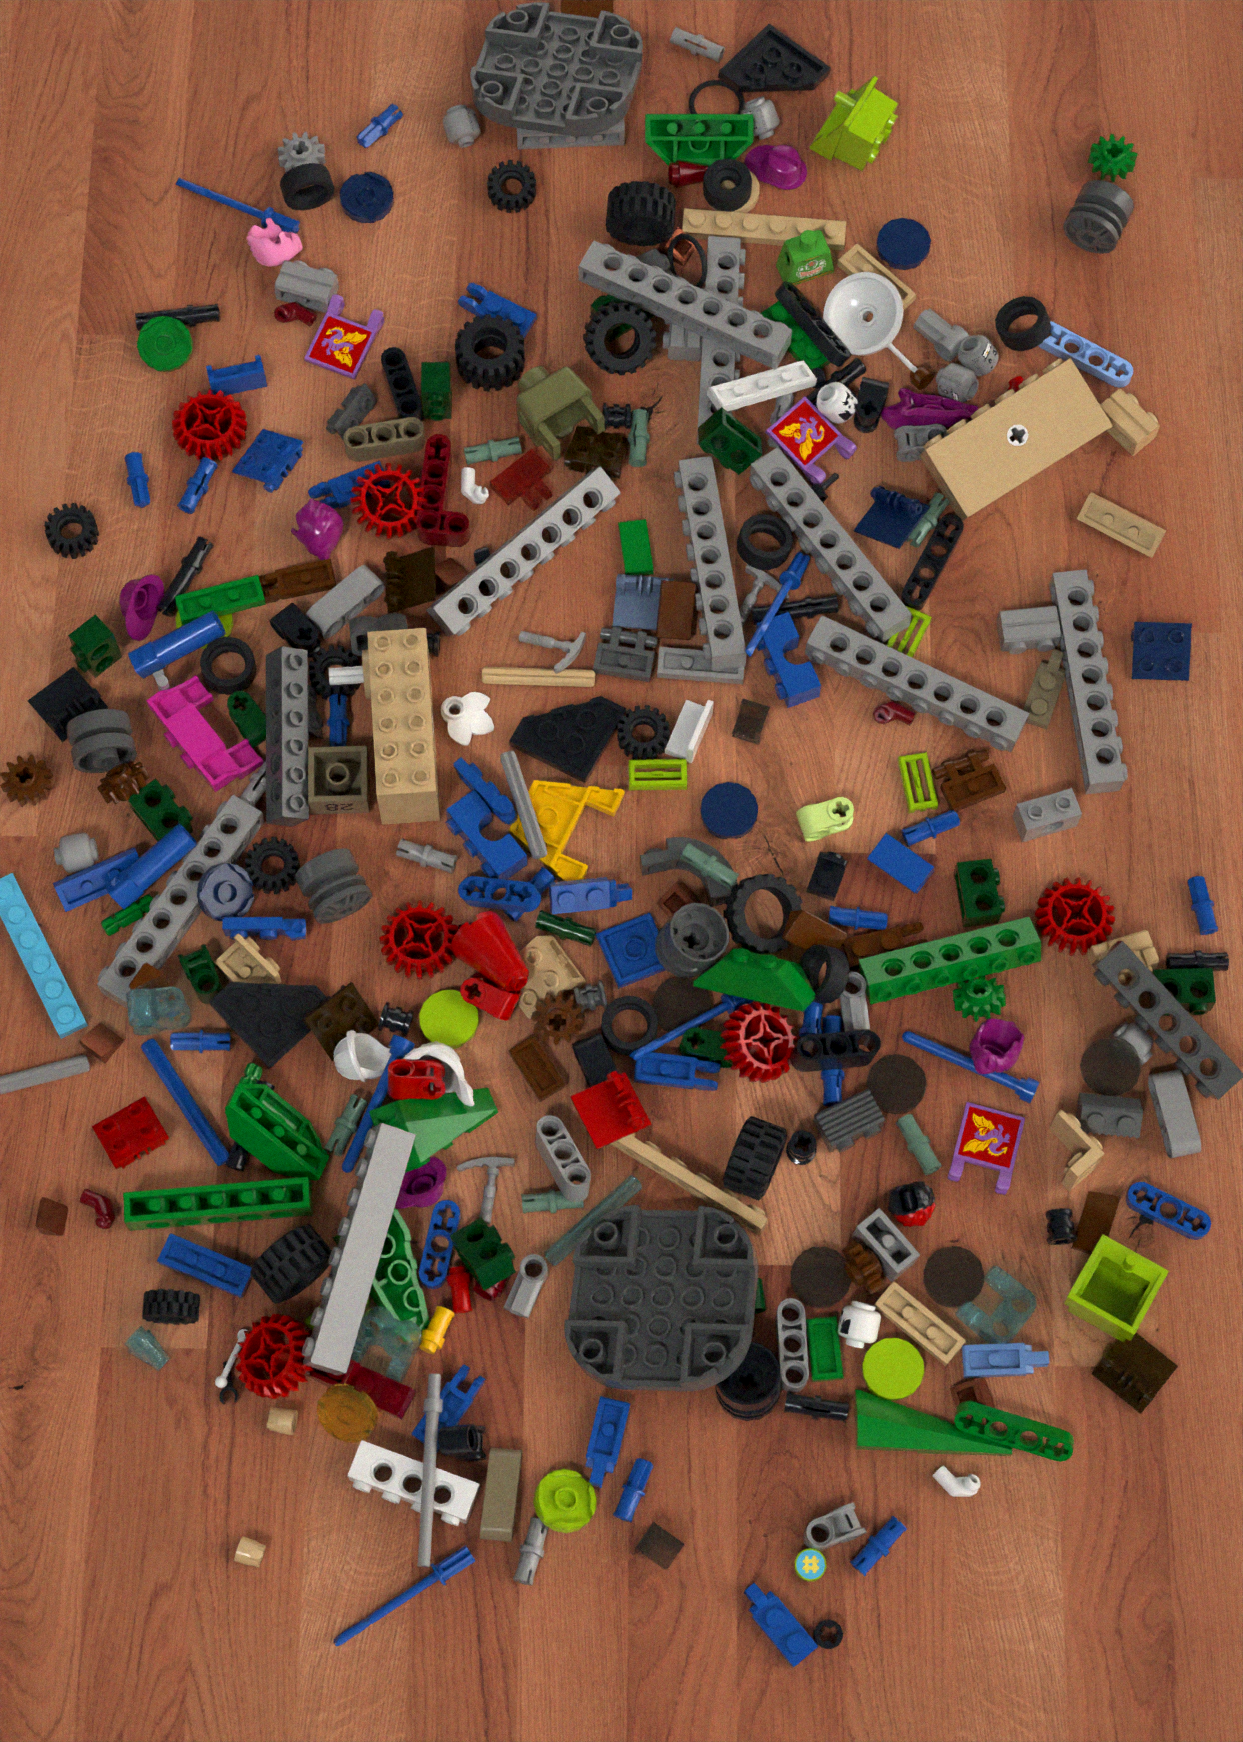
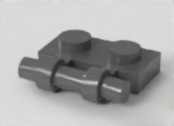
M602 627L600 639L610 640V644L598 642L593 671L597 674L650 682L655 652L644 649L645 646L656 648L658 637L647 635V632L643 631L632 633L622 631L620 627H613V629ZM623 642L635 644L636 646L635 648L619 646V644Z

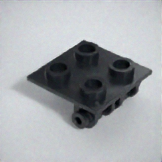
M75 667L69 669L27 700L62 742L68 739L66 726L73 718L86 712L108 709V706L100 698V693L96 688L92 689Z

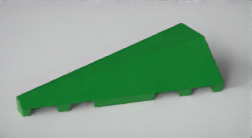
M855 1389L856 1450L917 1451V1453L1012 1455V1447L962 1432L953 1423Z

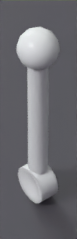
M247 1329L239 1330L237 1342L245 1341L246 1336L243 1331H247ZM236 1343L221 1376L215 1379V1384L218 1388H224L227 1385L226 1378L236 1359L235 1354L239 1353L241 1349L238 1343Z

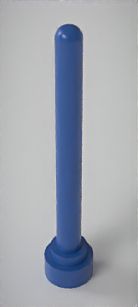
M905 1031L902 1034L904 1042L978 1074L972 1058L913 1032ZM1004 1072L978 1074L1015 1090V1094L1020 1096L1019 1099L1029 1104L1040 1083L1030 1077L1028 1079L1022 1077L1020 1080Z
M393 1034L388 1045L391 1047L389 1050L390 1058L342 1163V1170L345 1173H350L354 1169L364 1146L366 1134L373 1126L369 1111L381 1107L388 1092V1065L394 1060L403 1059L415 1046V1043Z

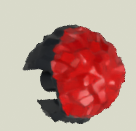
M916 1181L890 1189L888 1211L893 1213L895 1220L903 1224L904 1227L925 1226L936 1207L932 1188H929L924 1181Z

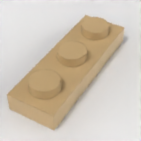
M856 244L838 260L837 266L849 276L860 272H872L892 282L902 298L903 311L916 300V293L860 245Z
M1092 492L1088 495L1077 517L1078 520L1151 558L1154 556L1166 533V530Z
M894 1281L874 1304L880 1313L944 1366L951 1361L966 1342L964 1338Z

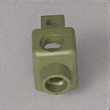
M537 366L526 372L519 380L518 388L521 393L516 398L518 420L536 447L542 445L553 461L561 457L560 442L556 438L562 439L572 433L574 427L580 421L586 419L597 434L605 430L604 415L593 403L592 391L571 368L565 366L550 375L543 366Z

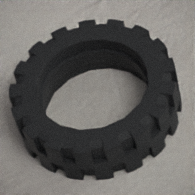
M760 874L741 880L739 885H735L730 892L732 894L727 896L725 900L727 907L723 915L727 919L729 932L733 935L731 937L736 944L740 943L742 945L741 948L753 951L756 954H767L789 947V942L782 939L790 912L801 910L800 904H803L801 897L795 893L797 891L792 884L788 885L786 879L775 877L774 874ZM761 889L767 890L776 896L783 910V922L780 930L775 936L768 939L760 938L750 930L744 913L749 896L756 890Z

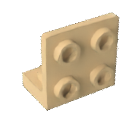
M553 935L536 936L519 952L529 970L527 984L520 989L522 993L517 1004L529 1019H531L532 1012L537 1011L535 1008L536 1001L539 1000L545 1003L547 992L554 999L559 990L563 992L564 990L574 989L573 987L580 988L586 982Z
M1061 1109L1056 1114L1049 1129L1075 1155L1063 1171L1066 1175L1061 1182L1070 1192L1096 1169L1105 1153L1102 1151L1100 1142L1092 1135L1087 1136L1080 1128L1081 1124L1078 1119L1071 1113L1066 1114Z

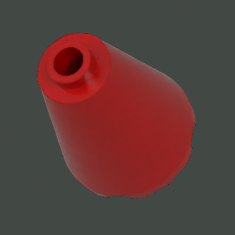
M486 911L475 915L478 920L471 925L465 922L456 932L451 942V948L454 950L452 953L455 957L506 991L522 989L527 984L529 970L502 919L495 912Z

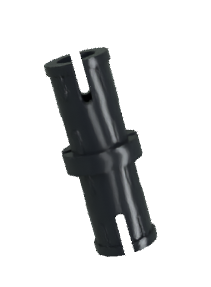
M1193 950V953H1167L1166 969L1213 968V971H1227L1229 958L1225 959V957H1228V953H1202L1201 950Z
M787 1392L784 1412L812 1416L813 1420H818V1417L846 1423L849 1403L821 1399V1395H815L814 1398Z

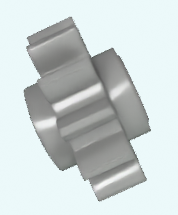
M294 132L292 134V141L284 138V147H278L279 166L285 168V173L302 164L326 163L324 144H319L317 136L308 139L307 132L303 133L302 138H298V135Z

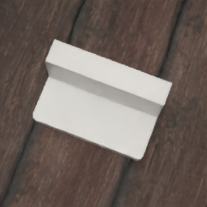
M689 700L685 701L665 748V754L678 759H687L689 763L693 762L712 717L714 701L708 700L706 706Z

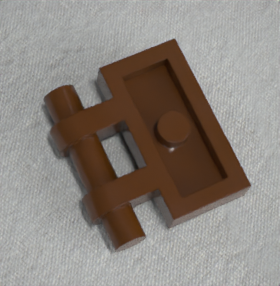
M986 749L978 752L972 750L965 753V757L954 761L951 759L941 763V766L932 769L936 780L945 776L949 780L942 783L940 789L950 810L956 812L1005 793L1006 787L995 764L983 767L981 763L989 760V754ZM968 767L973 771L963 776L958 774V771Z

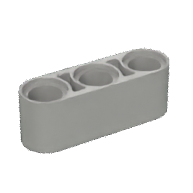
M362 565L318 600L307 611L305 617L325 639L330 638L383 593L385 589L384 583L366 565Z
M1176 1069L1148 1075L1149 1091L1168 1157L1171 1159L1200 1153L1201 1140L1181 1071Z
M543 1116L539 1119L536 1126V1148L564 1197L571 1202L583 1201L589 1195L590 1169L563 1122L556 1116ZM549 1133L553 1134L554 1136H546L544 1134ZM565 1157L567 1160H560L558 1158ZM572 1181H579L581 1184H574Z
M788 1298L779 1304L776 1312L777 1355L781 1373V1387L789 1393H797L804 1389L809 1376L806 1319L802 1303L797 1299ZM788 1308L794 1309L798 1313L799 1318L792 1322L787 1321L783 1318L782 1311ZM788 1339H794L800 1344V1350L794 1353L789 1352L785 1349L783 1343ZM789 1370H797L802 1375V1381L796 1384L790 1383L786 1379L785 1374Z

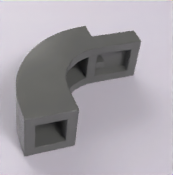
M686 837L666 838V850L654 848L640 855L642 876L673 869L686 870L696 875L705 887L710 907L725 904L727 896L732 894L730 892L731 889L728 890L709 876L703 877L701 871L679 859L686 846L691 843L710 857L712 855L716 856L718 862L733 870L729 862L719 851L702 841Z

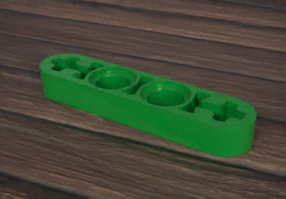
M964 1401L956 1408L954 1423L962 1432L1054 1461H1066L1073 1455L1074 1438L1068 1431L973 1401ZM967 1414L973 1415L970 1420L965 1419ZM983 1418L986 1419L985 1425L981 1424ZM1002 1422L1007 1426V1429L997 1431L991 1427V1424ZM1031 1431L1038 1438L1032 1441L1026 1440L1021 1436V1433ZM1043 1437L1048 1438L1046 1439V1444H1043ZM1058 1443L1064 1444L1061 1446V1448L1055 1447L1058 1445Z

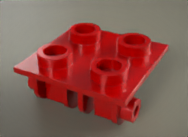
M613 1071L606 1076L608 1080L570 1096L597 1150L652 1125L625 1072L618 1074L617 1071Z
M145 1096L92 1126L115 1169L120 1167L126 1168L125 1166L136 1161L134 1155L140 1160L142 1159L139 1155L141 1151L144 1150L149 1155L148 1147L153 1151L162 1145H166L165 1141L169 1140L166 1131Z

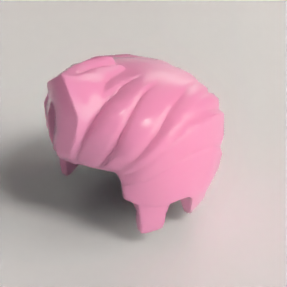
M271 218L266 219L267 227L264 229L253 225L246 237L256 261L268 267L282 265L285 260H291L302 250L299 236L293 232H283L279 225H276Z

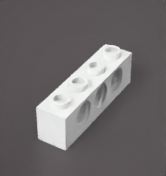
M361 1440L347 1475L349 1480L353 1482L352 1487L366 1493H370L371 1489L382 1492L383 1499L395 1504H399L400 1500L412 1504L411 1509L420 1513L422 1485L415 1493L407 1492L404 1489V1485L408 1479L413 1477L422 1481L423 1463ZM389 1467L392 1470V1476L388 1481L380 1482L375 1479V1473L379 1468ZM436 1468L434 1494L437 1490L445 1488L451 1492V1498L444 1504L434 1501L433 1512L441 1514L440 1520L451 1525L458 1526L459 1522L467 1524L480 1491L479 1483Z

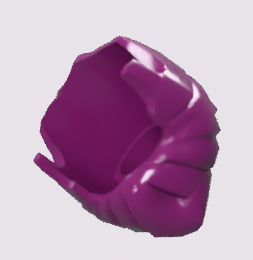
M310 499L296 514L298 531L292 528L291 533L306 547L309 553L317 556L320 560H326L330 558L331 551L334 550L342 535L343 519L337 511L327 504Z
M991 1018L982 1022L970 1042L969 1049L978 1074L1007 1072L1016 1064L1023 1048L1024 1034L1013 1021Z

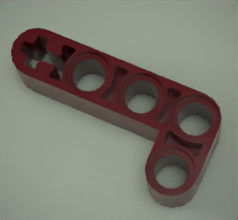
M442 434L432 435L426 442L420 487L424 488V492H420L419 497H424L427 501L435 499L438 502L428 504L427 502L418 501V506L424 510H417V535L424 544L462 547L470 540L469 519L463 513L446 511L452 451L449 438ZM438 451H440V460L436 459ZM434 474L441 475L438 479L430 478ZM430 524L435 526L433 529L429 530L423 528L424 526ZM455 527L463 528L460 532L451 531Z

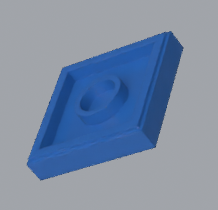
M651 913L596 934V939L618 989L666 970L660 964L655 953V939L659 931Z

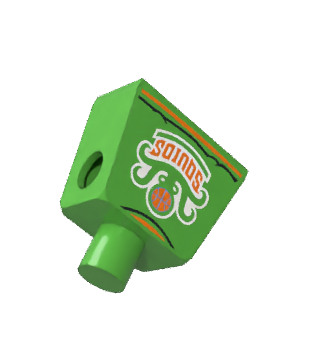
M805 230L800 236L784 242L776 262V267L783 282L787 281L797 285L834 273L831 252L821 230Z

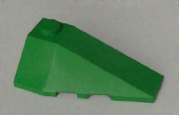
M487 1087L473 1090L474 1106L464 1105L456 1092L443 1094L442 1097L433 1100H398L369 1111L374 1127L384 1123L416 1134L405 1170L406 1173L424 1166L430 1161L429 1157L441 1148L444 1150L448 1149L453 1145L452 1141L464 1132H472L496 1115L498 1110Z
M394 1209L369 1295L402 1341L406 1342L426 1329L430 1321L423 1290L420 1288L416 1272L418 1267L416 1258L414 1259L412 1254L410 1231L398 1209ZM338 1234L333 1237L337 1246L341 1237Z

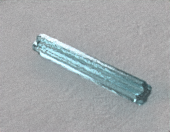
M633 1175L629 1176L545 1252L546 1259L552 1265H558L576 1248L579 1239L588 1227L592 1229L604 1219L602 1215L621 1208L641 1190L642 1185L640 1181Z

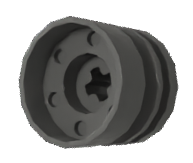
M1100 180L1088 181L1082 186L1075 204L1064 222L1063 229L1065 235L1071 242L1086 251L1098 254L1110 253L1115 249L1122 235L1123 228L1126 227L1133 213V200L1127 192L1117 185Z
M347 848L323 853L308 861L295 874V880L303 896L311 897L308 901V906L313 910L316 922L320 924L332 923L352 915L364 907L372 898V892L366 886L365 878L361 875H356L359 871V866L352 852Z
M701 903L684 905L659 930L655 939V953L660 964L668 972L683 978L699 976L725 952L729 943V928L723 916L716 909Z

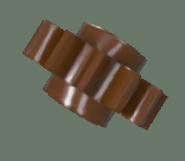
M19 755L17 756L18 764L6 763L10 772L0 773L5 781L0 786L3 792L7 793L10 802L15 801L17 798L21 807L25 805L26 800H30L31 804L36 806V797L40 796L46 800L47 796L44 789H53L51 781L48 780L53 777L50 769H46L47 765L43 759L36 764L33 755H30L26 762Z
M130 761L128 764H119L110 769L105 778L100 780L102 784L97 789L107 804L112 801L114 804H117L119 801H128L133 794H139V790L147 786L146 780L150 776L140 761L135 764L133 761Z
M561 990L558 991L554 999L547 992L545 1003L537 1000L535 1004L537 1011L532 1012L531 1016L533 1021H538L534 1026V1032L543 1030L542 1040L546 1041L552 1036L554 1037L555 1045L559 1044L560 1037H564L565 1041L570 1043L571 1032L575 1035H580L581 1027L579 1025L585 1021V1016L579 1014L582 1011L583 1005L580 1003L573 1005V994L568 996L567 999H563ZM556 1014L562 1015L561 1021L555 1020Z
M856 1240L843 1247L842 1252L846 1257V1262L843 1263V1266L851 1281L857 1287L863 1285L865 1291L871 1295L882 1289L884 1282L880 1278V1273L883 1272V1269L876 1255L869 1248L863 1250L861 1244L857 1243Z

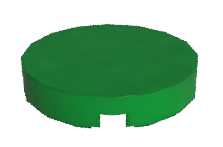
M159 316L150 319L142 326L137 340V349L141 359L150 368L159 372H172L180 369L188 362L193 350V340L190 331L180 320L168 316Z

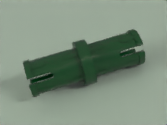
M543 910L539 912L535 925L537 929L558 935L559 939L566 940L567 938L589 947L592 946L597 932L595 928L574 922L573 918L558 917Z

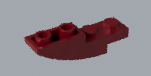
M352 1359L349 1361L346 1374L337 1376L316 1368H312L313 1371H306L305 1373L306 1376L379 1412L383 1411L401 1420L416 1393L413 1388L361 1366Z

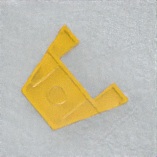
M534 780L528 793L547 848V856L538 860L562 881L584 879L588 871V865L562 853L585 806L592 807L614 817L625 795V791L616 788L614 790L599 789L597 786H588V788L576 787L567 783ZM517 813L518 818H516L515 823H512L509 833L530 852Z

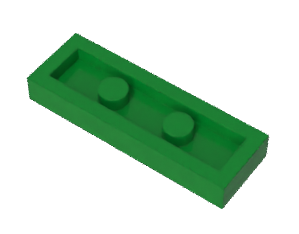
M779 301L760 313L763 317L774 322H782L789 329H792L791 344L787 351L797 362L804 360L810 370L814 368L823 369L831 363Z
M258 575L175 596L182 626L212 610L220 617L266 605Z

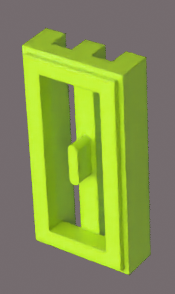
M906 606L913 619L897 651L903 653L919 619L923 620L907 653V656L913 658L932 617ZM900 633L894 634L886 646L893 648Z
M927 752L899 756L897 761L908 813H914L916 810L923 812L929 808L931 810L937 809L938 802ZM921 760L929 801L926 802L916 763ZM906 762L910 763L918 803H914Z
M687 759L629 760V790H687ZM681 768L679 772H635V769ZM643 779H681V780L635 781V780H643Z

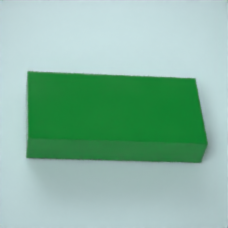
M646 519L618 522L625 574L636 576L654 574Z
M836 1316L806 1319L812 1382L843 1380L844 1378Z

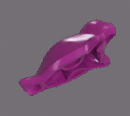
M900 388L898 395L901 401L892 406L884 407L881 411V418L894 430L902 426L940 424L948 428L963 419L972 420L970 416L978 410V407L946 397L918 394L909 389Z

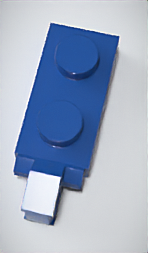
M607 877L549 883L550 912L552 914H562L616 907L617 902L632 900V888L628 883L616 884L615 880H608Z
M232 917L224 918L222 921V929L225 936H230L232 940H235L234 937L238 933L244 939L248 936H259L263 940L277 939V935H285L291 941L306 939L307 926L305 919Z
M600 1396L586 1453L587 1461L585 1467L593 1468L589 1481L592 1486L602 1488L605 1472L613 1473L614 1467L617 1465L631 1403Z
M755 1583L745 1590L744 1594L753 1604L749 1609L753 1615L752 1619L793 1668L818 1647L777 1596L775 1597L771 1591L765 1595Z

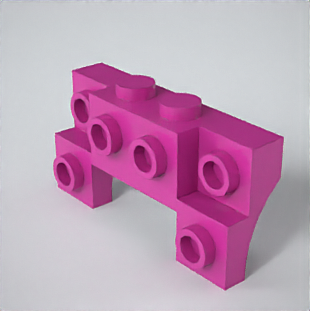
M197 675L176 687L161 690L146 700L150 710L166 729L163 735L172 748L177 746L183 754L180 757L187 768L190 770L194 767L214 792H217L237 777L240 780L263 765V759L257 755L247 739L226 750L225 744L199 712L200 709L214 701L212 694L199 681Z

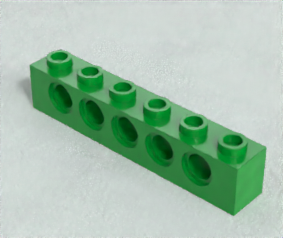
M1025 917L859 959V973L865 978V993L871 1005L1040 962L1041 940L1030 917Z
M308 1177L123 1193L124 1223L129 1231L313 1216L312 1186Z

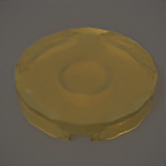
M336 1384L327 1388L318 1400L316 1412L319 1422L330 1435L338 1440L347 1443H358L361 1440L367 1439L375 1429L378 1421L376 1405L365 1392L359 1393L354 1390V1386Z

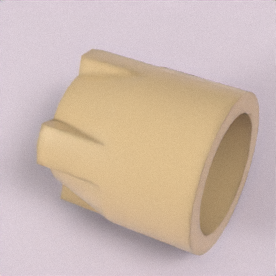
M271 1407L267 1428L278 1433L293 1435L297 1425L298 1411Z
M242 1536L234 1561L259 1568L266 1545Z

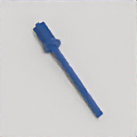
M178 177L177 186L261 219V226L263 228L267 227L266 219L271 218L276 225H279L283 232L298 233L299 221L275 212L272 207L261 211Z
M797 552L788 569L779 576L782 587L745 649L749 657L756 649L789 590H796L800 587V579L809 565V555Z
M723 994L721 995L722 1004L666 1033L661 1038H657L633 1051L630 1057L634 1060L639 1059L663 1046L665 1043L680 1037L688 1029L696 1028L726 1011L730 1014L737 1010L739 1006L748 1005L754 1000Z
M463 1546L436 1565L434 1563L430 1564L434 1570L433 1573L371 1613L367 1618L338 1635L334 1639L335 1646L344 1644L365 1630L370 1624L377 1622L438 1580H440L443 1586L447 1585L445 1581L476 1561L467 1546Z

